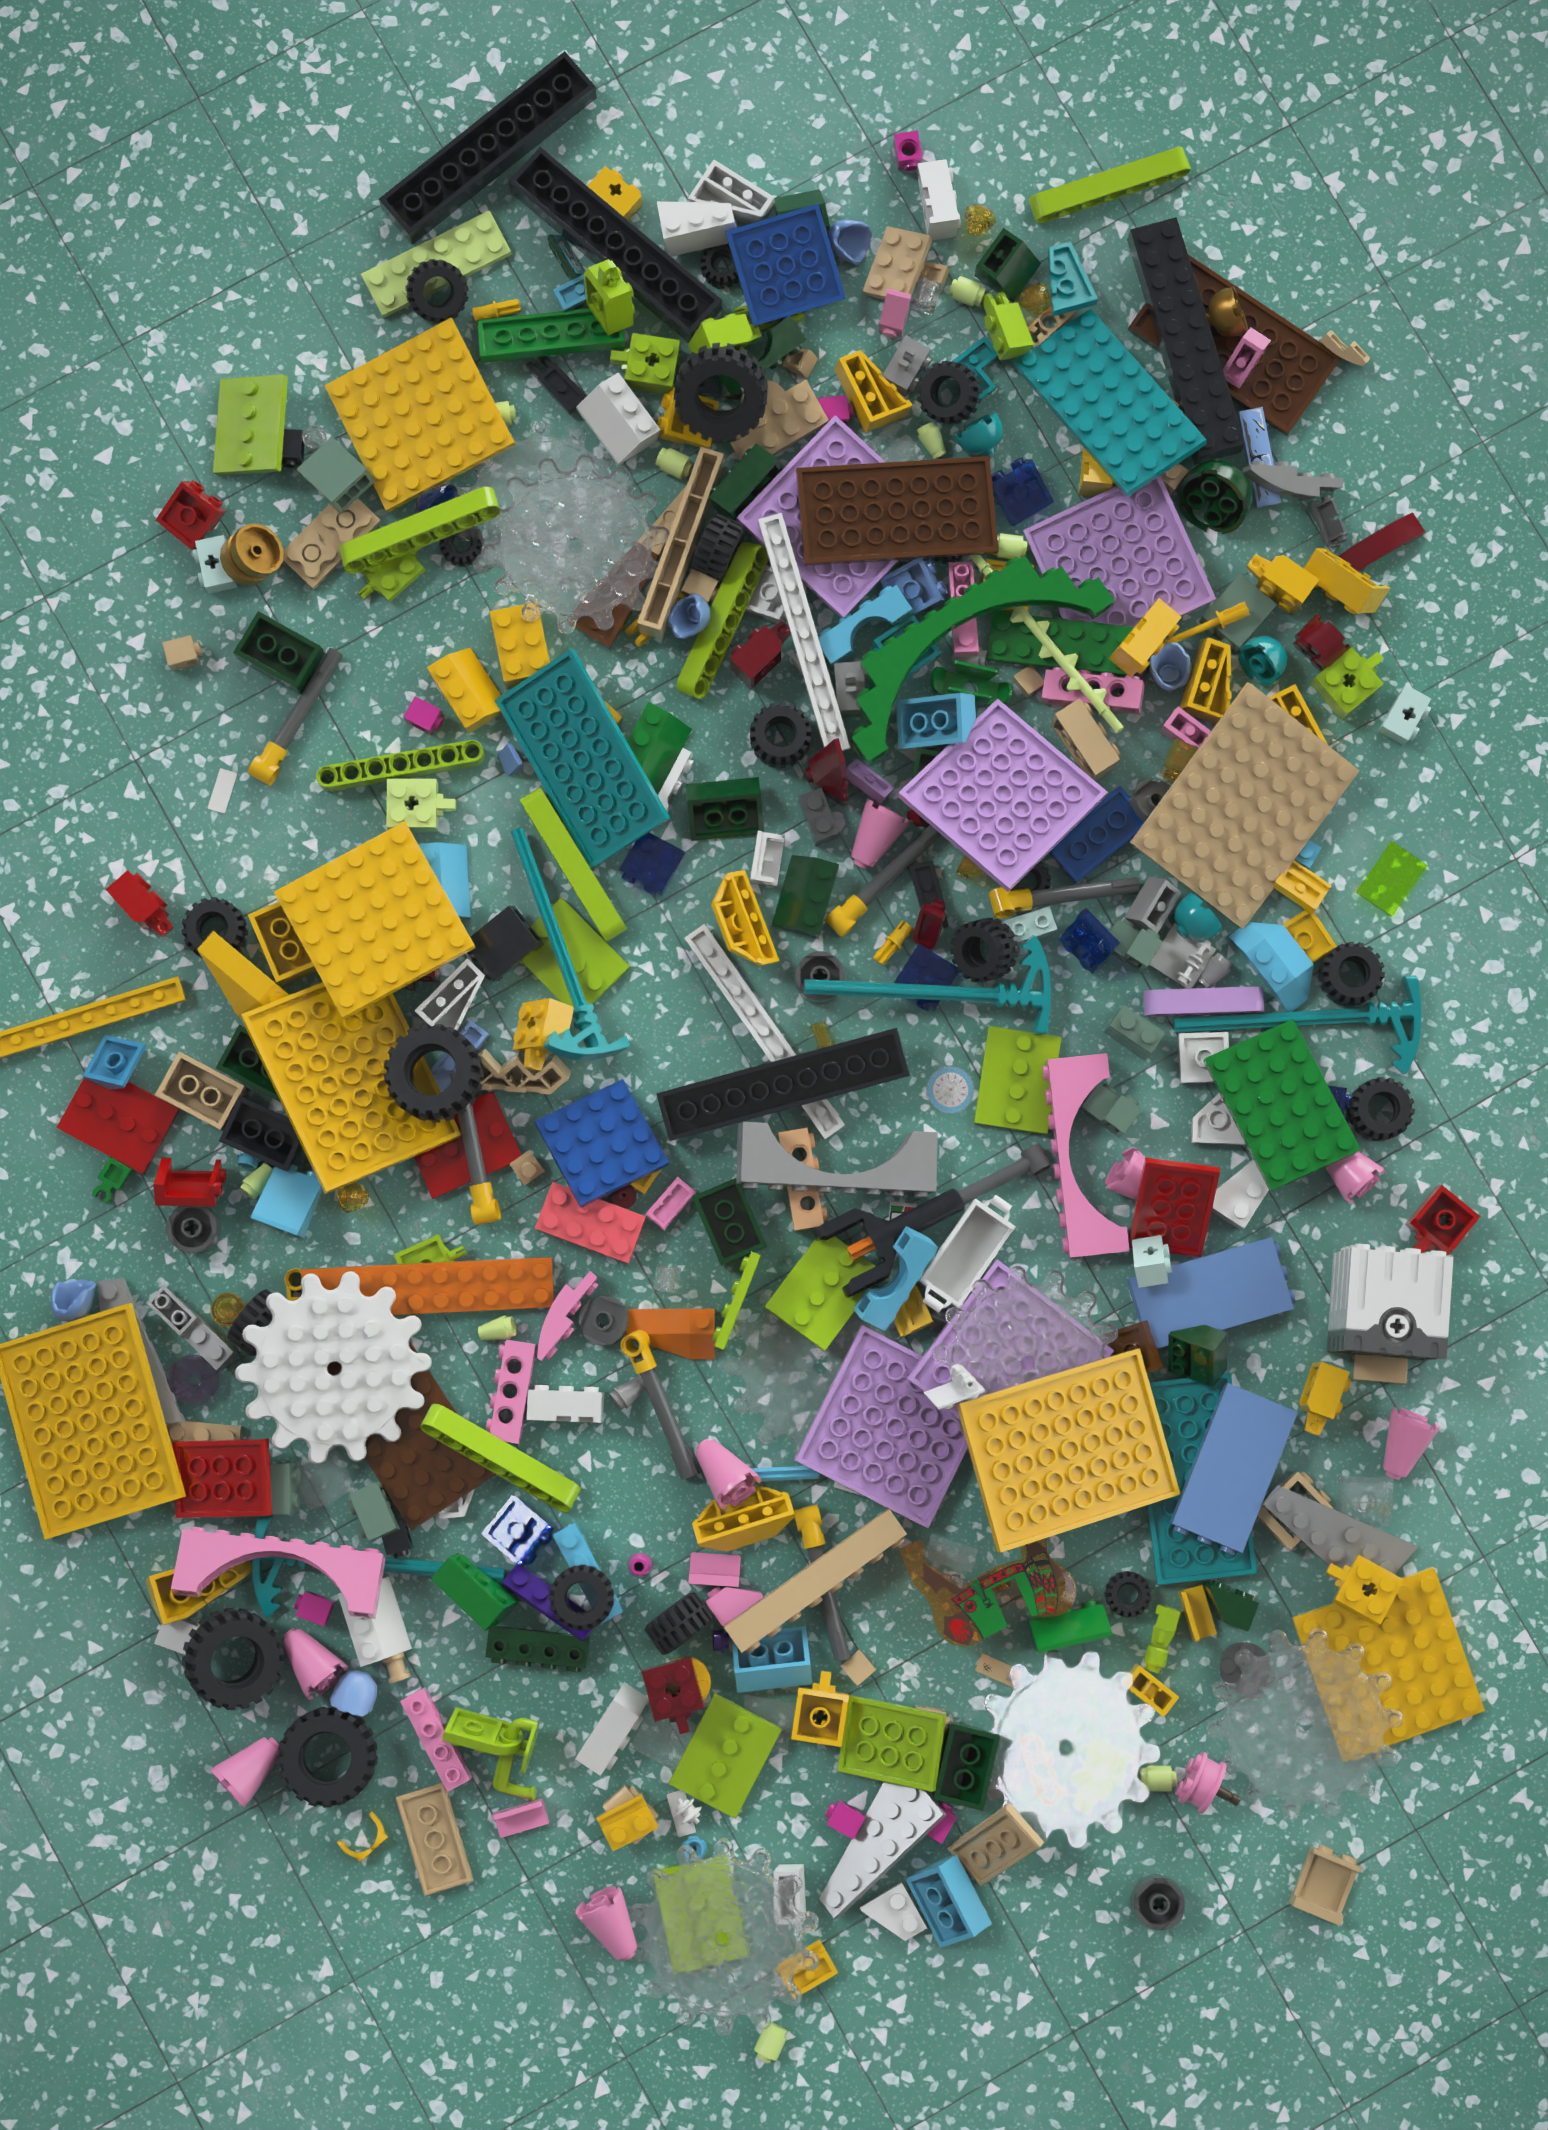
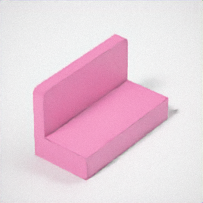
M692 1552L688 1584L739 1587L741 1557L739 1555Z
M543 1798L496 1811L492 1814L500 1838L549 1824Z

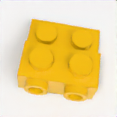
M675 388L670 390L668 394L665 393L661 402V407L665 408L664 415L657 422L658 427L661 429L659 438L680 445L687 443L699 448L709 449L712 441L711 437H709L708 441L701 439V433L697 432L694 435L689 431V425H683L680 421V414L675 409ZM698 395L706 406L718 410V401Z

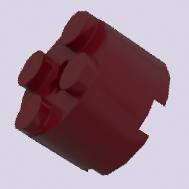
M1316 614L1295 635L1296 641L1293 645L1301 653L1306 651L1312 657L1310 660L1312 665L1321 670L1322 668L1330 667L1351 646L1343 644L1346 638L1329 621L1326 624L1319 621L1322 617Z

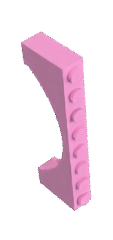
M1107 1053L1046 1060V1065L1042 1066L1043 1079L1048 1080L1049 1090H1045V1100L1047 1105H1051L1052 1113L1048 1115L1049 1130L1053 1129L1054 1139L1050 1140L1051 1152L1056 1154L1057 1164H1053L1054 1177L1059 1179L1060 1188L1056 1189V1198L1058 1204L1062 1203L1063 1213H1059L1060 1228L1065 1229V1238L1061 1239L1063 1253H1067V1256L1071 1258L1130 1251L1127 1226L1120 1227L1111 1222L1088 1202L1075 1181L1069 1160V1137L1077 1111L1092 1089L1103 1079L1110 1078Z
M199 1527L182 1530L171 1590L175 1595L200 1598L201 1591L234 1566L258 1558L285 1557L307 1563L325 1574L348 1602L347 1611L350 1616L376 1619L386 1560L384 1555L380 1553V1550L366 1548L365 1551L355 1550V1547L340 1545V1548L330 1547V1544L324 1542H315V1545L305 1544V1541L299 1539H290V1542L280 1541V1538L274 1536H265V1539H259L249 1533H240V1536H234L224 1530H216L215 1533H209Z

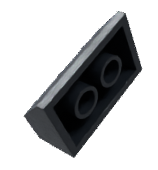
M241 1096L238 1097L219 1139L221 1143L285 1171L289 1170L303 1148L287 1116Z

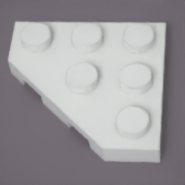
M1220 1093L1192 1118L1191 1143L1246 1145Z

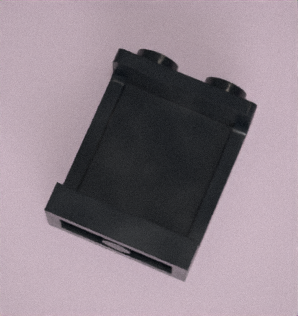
M507 906L470 937L476 948L467 953L474 961L478 960L482 966L481 971L488 980L500 981L506 972L533 950L537 951L545 944L516 906Z

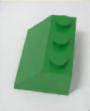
M648 702L627 743L655 792L659 794L692 729L671 713Z
M1096 1600L1082 1602V1607L1072 1609L1070 1605L1057 1608V1613L1047 1615L1046 1611L1040 1613L1039 1616H1032L1033 1619L1027 1621L1034 1650L1042 1653L1113 1636L1103 1604H1096Z

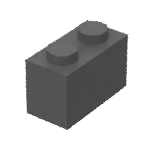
M822 788L800 795L798 802L815 847L838 839L839 832Z

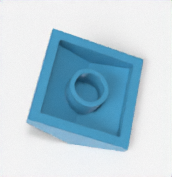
M104 1035L83 1077L110 1090L125 1088L147 1046L142 1043Z

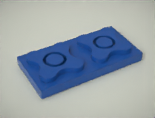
M1121 786L1105 797L1049 852L1074 884H1077L1131 841L1144 824V821L1137 816L1134 809L1129 805L1130 796Z

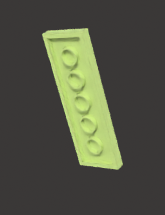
M489 210L362 273L361 276L382 317L385 318L410 306L406 298L407 291H405V285L408 284V275L412 274V269L418 267L419 263L427 262L429 259L444 260L457 267L466 278L512 255ZM439 276L429 279L423 289L424 298L450 286L449 282Z

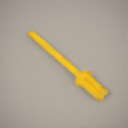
M1244 601L1224 611H1215L1216 618L1165 639L1162 643H1177L1219 624L1224 629L1225 625L1249 616V609Z

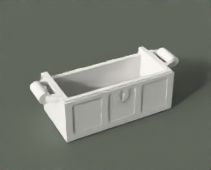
M997 1195L984 1204L977 1199L971 1202L935 1254L933 1260L924 1270L921 1279L917 1282L926 1288L925 1298L922 1302L938 1313L948 1305L956 1310L962 1307L969 1293L981 1279L980 1277L996 1257L1009 1235L1016 1228V1226L1008 1221L1012 1205ZM990 1203L1006 1213V1216L1003 1218L991 1210L988 1205ZM929 1291L932 1292L934 1295H936L937 1297H939L940 1299H942V1300H943L944 1302H946V1303H945V1304L941 1303L940 1301H938L937 1299H935L933 1296H931L930 1294H928V1292H929Z

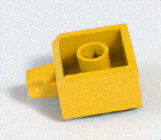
M1255 554L1246 567L1259 580L1256 587L1278 603V607L1288 614L1291 612L1293 615L1296 614L1319 581L1318 578L1285 555L1276 556L1270 562Z
M551 998L522 1003L518 1013L519 1021L513 1037L514 1045L512 1050L525 1054L524 1068L535 1072L542 1070L547 1054H553L544 1048L547 1036L554 1031L559 1035L566 1029H570L574 1010L573 1006Z
M1312 1362L1299 1401L1301 1410L1306 1413L1304 1431L1319 1436L1326 1421L1339 1416L1343 1406V1402L1340 1401L1342 1393L1348 1391L1351 1383V1378H1348L1349 1371L1324 1362Z
M1361 1555L1355 1556L1350 1567L1344 1565L1342 1569L1330 1563L1325 1574L1336 1580L1334 1585L1338 1587L1332 1601L1376 1627L1381 1625L1404 1579ZM1369 1585L1372 1588L1370 1590L1373 1591V1594L1365 1596L1363 1594L1365 1590H1362V1587Z
M821 1670L819 1683H813L812 1688L798 1686L791 1731L792 1740L842 1746L849 1695L848 1693L835 1692L836 1686L830 1685V1671ZM818 1710H823L824 1715L827 1714V1717L822 1718L821 1722H816V1717L812 1718L813 1714L818 1713Z

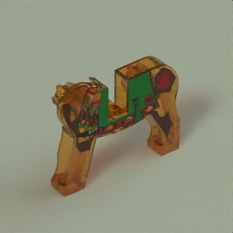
M1046 1538L1020 1546L1021 1560L1005 1563L990 1569L974 1578L963 1588L958 1587L926 1562L924 1557L925 1546L922 1539L898 1549L913 1586L923 1595L932 1610L934 1625L939 1635L946 1642L957 1647L972 1646L1008 1627L992 1590L995 1589L997 1593L1010 1588V1582L1013 1580L1030 1617L1062 1615L1072 1607L1076 1599L1077 1589L1075 1581L1068 1571L1051 1559L1047 1550Z

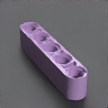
M1263 987L1143 991L1144 1016L1168 1017L1263 1013Z

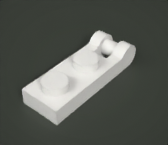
M682 748L658 794L667 813H669L668 802L673 794L677 795L683 784L680 781L684 773L688 774L694 763L691 760L692 752Z

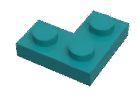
M986 336L952 360L967 366L968 369L976 373L974 376L979 378L980 384L978 386L982 388V394H979L981 401L996 390L995 384L983 369L999 358L992 343Z

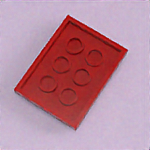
M83 1078L56 1128L145 1175L181 1109L130 1082H127L125 1088L110 1090Z
M494 1091L476 1098L477 1100L472 1105L486 1176L509 1166L511 1162L522 1155ZM455 1114L454 1120L461 1132L458 1114ZM462 1134L460 1138L414 1157L432 1199L471 1183Z
M1145 1157L1128 1236L1129 1248H1133L1132 1240L1162 1235L1163 1245L1168 1244L1171 1254L1201 1257L1220 1176V1167Z
M269 1438L172 1442L186 1497L175 1500L176 1518L272 1515Z

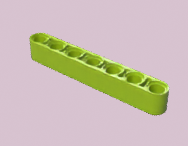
M1176 147L1039 192L1031 196L1028 202L1036 223L1041 224L1184 177L1191 172V168L1183 147Z
M481 487L343 543L339 548L345 572L349 574L362 572L497 517L500 514V508L494 489L491 487Z
M745 541L738 547L710 608V622L703 631L699 632L677 679L676 688L679 693L698 699L704 698L708 693L768 563L769 558L765 546Z
M467 740L326 765L317 771L316 780L323 790L334 792L385 783L387 779H407L475 767L483 763L485 752L478 741ZM472 748L480 751L476 758H469L467 752ZM448 752L455 754V759L450 763L443 761L444 755ZM430 757L431 763L428 766L422 767L419 765L421 758ZM405 761L407 762V767L403 771L395 770L397 762ZM380 765L383 767L382 773L379 775L371 774V769L374 766ZM350 770H358L357 778L353 780L347 779V773ZM326 774H333L334 780L330 784H324L323 777Z
M538 788L521 798L519 801L605 942L626 931L625 924L542 789Z
M432 1404L420 1426L421 1430L427 1435L561 1512L569 1513L581 1491V1488L575 1482L442 1405Z

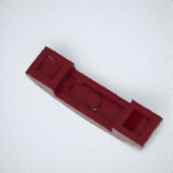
M1412 512L1366 537L1338 557L1350 563L1351 567L1360 573L1365 567L1402 545L1405 546L1426 532Z

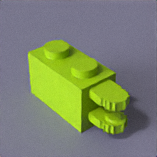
M1004 292L996 293L995 299L991 293L984 295L982 300L986 311V316L984 317L985 327L989 331L993 348L997 352L999 360L1014 359L1028 353L1034 346L1019 303H1009Z

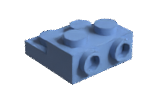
M914 559L885 575L880 580L884 589L888 586H898L915 612L914 616L921 612H927L947 601L945 597L948 594L947 588L942 581H937L934 574L937 572V567L932 559Z

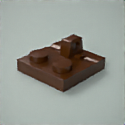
M1148 1320L1103 1334L1106 1345L1114 1350L1110 1356L1140 1348L1147 1373L1163 1368Z

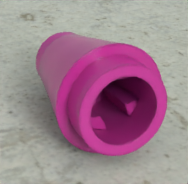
M644 1553L632 1555L628 1560V1571L636 1578L648 1576L652 1570L650 1557ZM636 1562L643 1563L644 1569L642 1571L635 1569Z

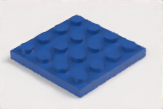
M818 203L725 231L753 327L846 299Z
M623 1079L535 1120L536 1128L580 1208L669 1166L667 1157Z

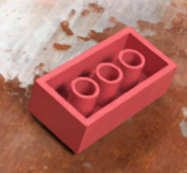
M552 1182L535 1229L630 1264L647 1218L600 1199L580 1208L570 1188Z

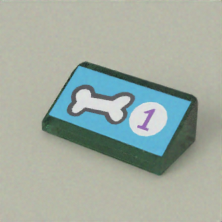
M548 235V246L569 281L583 275L585 270L567 240L560 235Z

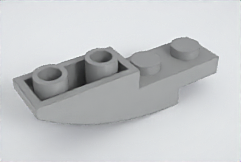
M1252 461L1251 465L1243 468V473L1253 482L1287 497L1312 500L1320 497V491H1335L1343 488V478H1334L1332 473L1320 474V477H1312V473L1308 472L1297 473V466H1289V462H1275L1274 465H1266L1265 461Z
M165 1285L147 1302L179 1336L183 1337L218 1372L237 1354L213 1328Z

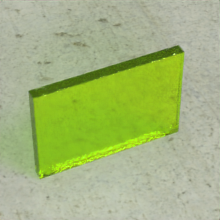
M1391 841L1362 884L1357 888L1356 893L1392 917L1423 871L1426 870L1427 864L1394 841Z

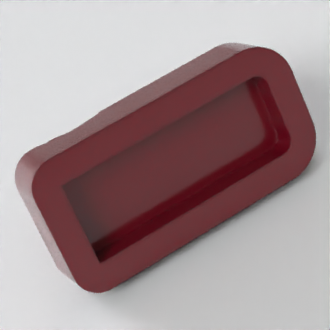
M935 899L931 902V905L924 904L922 906L912 937L916 944L928 949L935 947L946 916L944 912L946 909L945 902Z

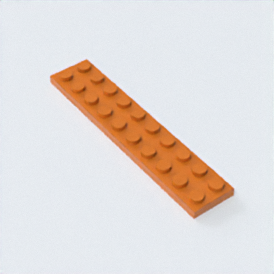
M552 1257L301 1269V1281L305 1275L315 1274L319 1277L323 1288L327 1290L336 1289L340 1284L342 1275L349 1271L355 1272L359 1276V1289L364 1296L370 1297L375 1295L382 1287H391L396 1293V1299L391 1306L392 1315L551 1307L554 1302Z

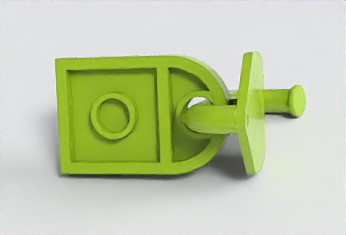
M455 1707L444 1730L442 1741L449 1742L454 1746L468 1747L479 1753L499 1755L493 1780L494 1788L505 1794L531 1799V1801L535 1800V1786L524 1787L509 1783L515 1754L524 1757L520 1773L525 1774L534 1751L539 1722L528 1718H518L510 1723ZM520 1729L531 1731L529 1740H523L524 1736Z

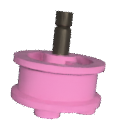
M1204 1751L1197 1754L1194 1759L1190 1758L1185 1767L1187 1775L1184 1781L1181 1780L1175 1790L1178 1802L1182 1804L1188 1802L1196 1806L1197 1812L1201 1814L1208 1809L1215 1795L1235 1806L1238 1805L1241 1797L1234 1793L1232 1794V1792L1220 1786L1227 1764L1223 1761L1219 1764L1207 1758V1753Z

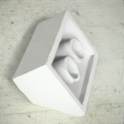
M619 373L600 383L576 407L617 465L622 464L658 440L661 429Z
M389 1576L382 1578L376 1619L350 1616L347 1611L348 1602L342 1593L338 1594L360 1667L412 1649Z

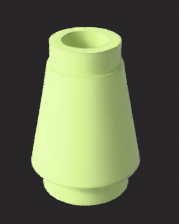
M934 421L917 429L919 433L917 437L933 459L947 454L940 427L936 426Z
M263 1163L242 1180L243 1184L239 1188L248 1197L255 1200L258 1196H261L273 1169L266 1163Z
M504 1315L478 1326V1334L481 1341L510 1340L517 1333L516 1324L512 1316L507 1317Z

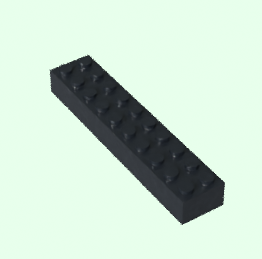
M564 51L379 198L381 209L413 245L597 98L595 85Z
M539 147L508 181L510 192L593 263L598 264L608 259L612 260L615 266L620 269L624 282L631 285L634 297L688 343L702 321L715 318L721 312V298L542 147Z
M1177 217L1130 229L1127 242L1174 399L1180 404L1178 408L1206 438L1207 444L1192 454L1194 465L1241 453L1245 445Z
M893 1028L656 1093L668 1139L673 1141L908 1077L910 1072L898 1028Z

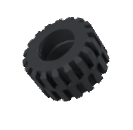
M429 259L427 262L419 263L418 267L412 269V274L408 275V284L405 285V291H407L406 298L410 303V307L423 319L434 323L446 321L451 317L454 319L458 317V313L460 311L463 312L465 309L464 304L468 302L469 298L467 296L469 288L466 285L467 280L465 276L462 275L457 267L444 260ZM439 276L449 282L451 291L446 302L435 306L425 300L423 289L429 279Z
M942 361V363L933 364L931 369L927 368L924 371L926 375L924 377L921 376L919 379L922 382L921 386H917L916 392H920L917 401L922 404L921 410L926 412V416L941 423L958 424L962 423L963 419L968 420L970 414L977 411V408H975L976 404L981 402L979 394H982V388L978 386L980 380L974 376L976 373L968 369L967 366L953 361ZM954 378L960 385V397L953 406L944 407L938 398L939 387L945 380Z
M720 513L713 516L697 545L692 562L693 569L721 581L725 577L738 547L743 543L745 525Z
M780 702V705L771 703L770 707L766 708L764 706L759 714L756 713L754 716V721L750 726V744L752 749H754L756 757H760L761 762L764 764L768 762L770 767L774 768L776 765H781V768H786L788 764L793 766L797 760L801 761L804 758V754L809 750L811 742L809 720L807 717H804V712L801 709H796L795 705L790 704V706H786V702ZM783 723L794 730L795 739L788 746L776 747L766 739V731L774 724Z
M211 897V900L203 898L201 903L197 904L195 902L192 904L193 909L191 911H186L187 918L182 920V925L184 926V929H181L182 935L185 937L184 941L189 946V949L200 958L202 957L197 949L205 941L202 938V928L205 922L213 917H223L227 921L228 931L223 938L238 952L241 951L240 946L245 945L246 940L244 938L245 935L248 936V930L245 927L247 925L246 920L243 918L242 913L227 900H219L217 897Z
M983 918L971 921L960 926L961 929L956 930L954 933L956 938L951 940L953 948L950 949V954L954 955L952 962L957 964L956 970L959 973L963 972L965 979L971 978V982L980 983L1003 977L1004 974H1008L1011 971L1010 967L1015 966L1017 961L1014 958L1018 957L1019 952L1015 950V947L1018 946V942L1014 941V932H1009V926L1006 923L1002 924V920ZM981 939L985 941L989 949L988 961L983 958L980 952Z
M1354 942L1341 944L1330 951L1322 960L1323 963L1319 967L1321 974L1318 976V980L1322 981L1320 986L1322 991L1326 990L1328 993L1326 997L1335 999L1334 1003L1338 1005L1343 1003L1344 1006L1349 1007L1365 1003L1378 993V989L1383 985L1382 979L1385 978V972H1382L1384 963H1380L1378 960L1380 955L1378 953L1374 954L1372 947L1368 946L1366 948L1364 943L1361 942L1354 944ZM1353 961L1362 968L1364 981L1360 987L1352 988L1341 981L1339 966L1342 962Z
M1378 1077L1363 1083L1352 1093L1353 1096L1348 1102L1350 1109L1347 1112L1348 1115H1351V1120L1349 1121L1351 1125L1354 1124L1356 1126L1355 1131L1357 1133L1361 1132L1366 1139L1372 1138L1373 1141H1385L1398 1136L1407 1129V1126L1413 1120L1411 1116L1415 1113V1109L1412 1108L1414 1100L1409 1098L1408 1094H1410V1091L1408 1089L1405 1090L1402 1087L1404 1084L1400 1081L1396 1083L1393 1078L1384 1079V1077ZM1373 1096H1384L1392 1103L1394 1113L1388 1123H1379L1369 1114L1368 1104Z
M267 1289L259 1292L251 1299L237 1316L228 1332L227 1339L250 1357L256 1356L257 1351L253 1345L243 1339L242 1333L248 1325L265 1327L271 1323L272 1313L266 1305V1300L272 1293Z
M583 1564L572 1566L558 1575L552 1584L549 1595L551 1612H554V1617L557 1621L559 1620L563 1623V1626L570 1627L572 1630H589L598 1626L610 1614L614 1604V1589H612L610 1579L605 1576L603 1571L596 1569L597 1567ZM575 1583H588L596 1591V1604L588 1612H576L568 1604L567 1593Z
M693 1592L687 1594L646 1625L644 1631L660 1653L665 1655L677 1649L711 1622L713 1616L698 1595Z

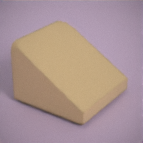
M802 348L792 356L787 354L781 366L801 377L808 378L817 362V357L811 350Z
M1027 666L1012 678V681L1026 698H1029L1044 686V679L1033 666Z
M860 1649L840 1665L856 1686L876 1671V1668Z

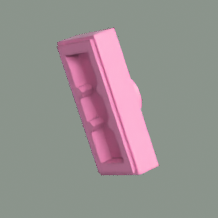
M677 1177L645 1215L665 1230L690 1202L692 1196L697 1193Z

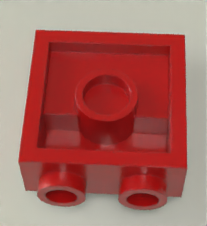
M194 480L191 482H180L155 520L191 550L197 549L195 541L204 539L208 531H213L226 512L221 507L223 503L215 496L210 495L208 497L204 494V487Z

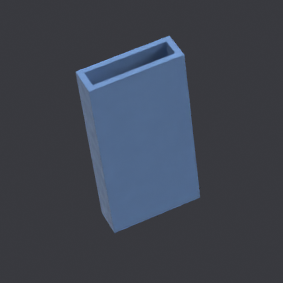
M1270 1237L1171 1266L1172 1273H1167L1168 1283L1139 1288L1136 1277L1126 1279L1139 1322L1148 1320L1156 1348L1168 1346V1334L1171 1331L1200 1325L1223 1330L1294 1309L1293 1304L1296 1303L1292 1289H1288L1285 1281L1288 1279V1273L1285 1266H1281L1278 1258L1281 1255L1278 1242H1274L1273 1238Z
M1224 1383L1169 1521L1170 1524L1175 1525L1173 1530L1188 1536L1189 1532L1197 1534V1540L1211 1545L1212 1541L1221 1544L1220 1550L1235 1555L1236 1551L1243 1553L1298 1412L1232 1384Z

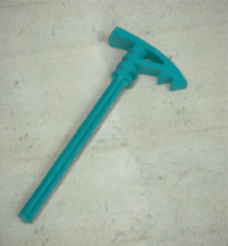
M523 827L512 830V838L574 1007L572 1018L577 1020L574 1022V1026L580 1029V1032L573 1037L569 1029H566L559 1035L556 1031L552 1032L547 1036L544 1048L554 1054L573 1060H595L617 1055L630 1047L627 1036L608 1044L605 1036L600 1034L602 1027L596 1023L599 1019L597 1014L592 1012L595 1009L594 1005L587 1003L525 831ZM583 1040L586 1048L578 1047L577 1044Z
M1032 935L1021 945L1022 949L1030 950V952L1020 960V964L1028 965V969L1019 989L1016 988L1015 984H1009L1005 988L1003 983H998L994 988L812 979H804L803 988L804 994L993 1002L997 1008H1002L1007 1003L1009 1008H1014L1018 1004L1021 1009H1025L1030 1004L1032 1009H1038L1031 1028L1032 1033L1047 1034L1051 1003V981L1044 950L1038 938ZM1038 969H1040V990H1032L1030 988Z
M1416 975L1402 977L1408 1000L1402 1001L1400 1006L1395 1001H1391L1388 1006L1384 1002H1379L1377 1007L1373 1003L1368 1002L1363 1008L1173 1018L1174 1033L1271 1028L1292 1019L1296 1026L1364 1022L1368 1027H1373L1375 1022H1378L1380 1026H1385L1387 1021H1389L1398 1040V1045L1390 1046V1049L1400 1058L1398 1061H1391V1064L1404 1075L1408 1072L1415 1058L1421 1036L1419 980ZM1400 1020H1411L1410 1041L1407 1039Z
M272 1515L258 1517L255 1538L265 1539L273 1519ZM265 1557L252 1560L254 1589L265 1617L271 1615L281 1606L280 1602H274L272 1598L283 1589L281 1586L274 1585L283 1563H287L289 1568L299 1564L301 1569H306L309 1564L285 1557ZM385 1557L384 1572L433 1576L444 1562ZM262 1560L274 1561L270 1573L264 1582L262 1579ZM475 1565L496 1582L502 1583L504 1581L505 1568Z

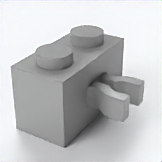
M905 335L882 376L890 384L893 383L897 387V391L906 397L909 391L914 392L920 382L917 377L920 372L925 371L932 361L929 358L931 349Z
M861 661L834 663L835 697L841 716L863 715L856 705V699L859 698L858 694L865 689V683H869V679L860 667Z
M1148 877L1124 918L1133 923L1140 931L1142 928L1146 931L1151 929L1158 934L1162 926L1166 929H1171L1173 925L1169 923L1168 915L1174 917L1175 910L1172 908L1182 892L1166 879Z

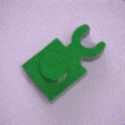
M109 1157L97 1177L103 1183L94 1188L92 1196L97 1198L101 1191H105L106 1198L103 1202L108 1204L113 1198V1188L121 1191L133 1169Z

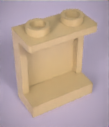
M1319 1844L1318 1848L1311 1845L1289 1903L1298 1909L1340 1926L1344 1918L1341 1914L1356 1874L1357 1872L1360 1873L1362 1868L1356 1864L1357 1859L1345 1854L1340 1858L1333 1855L1334 1850Z

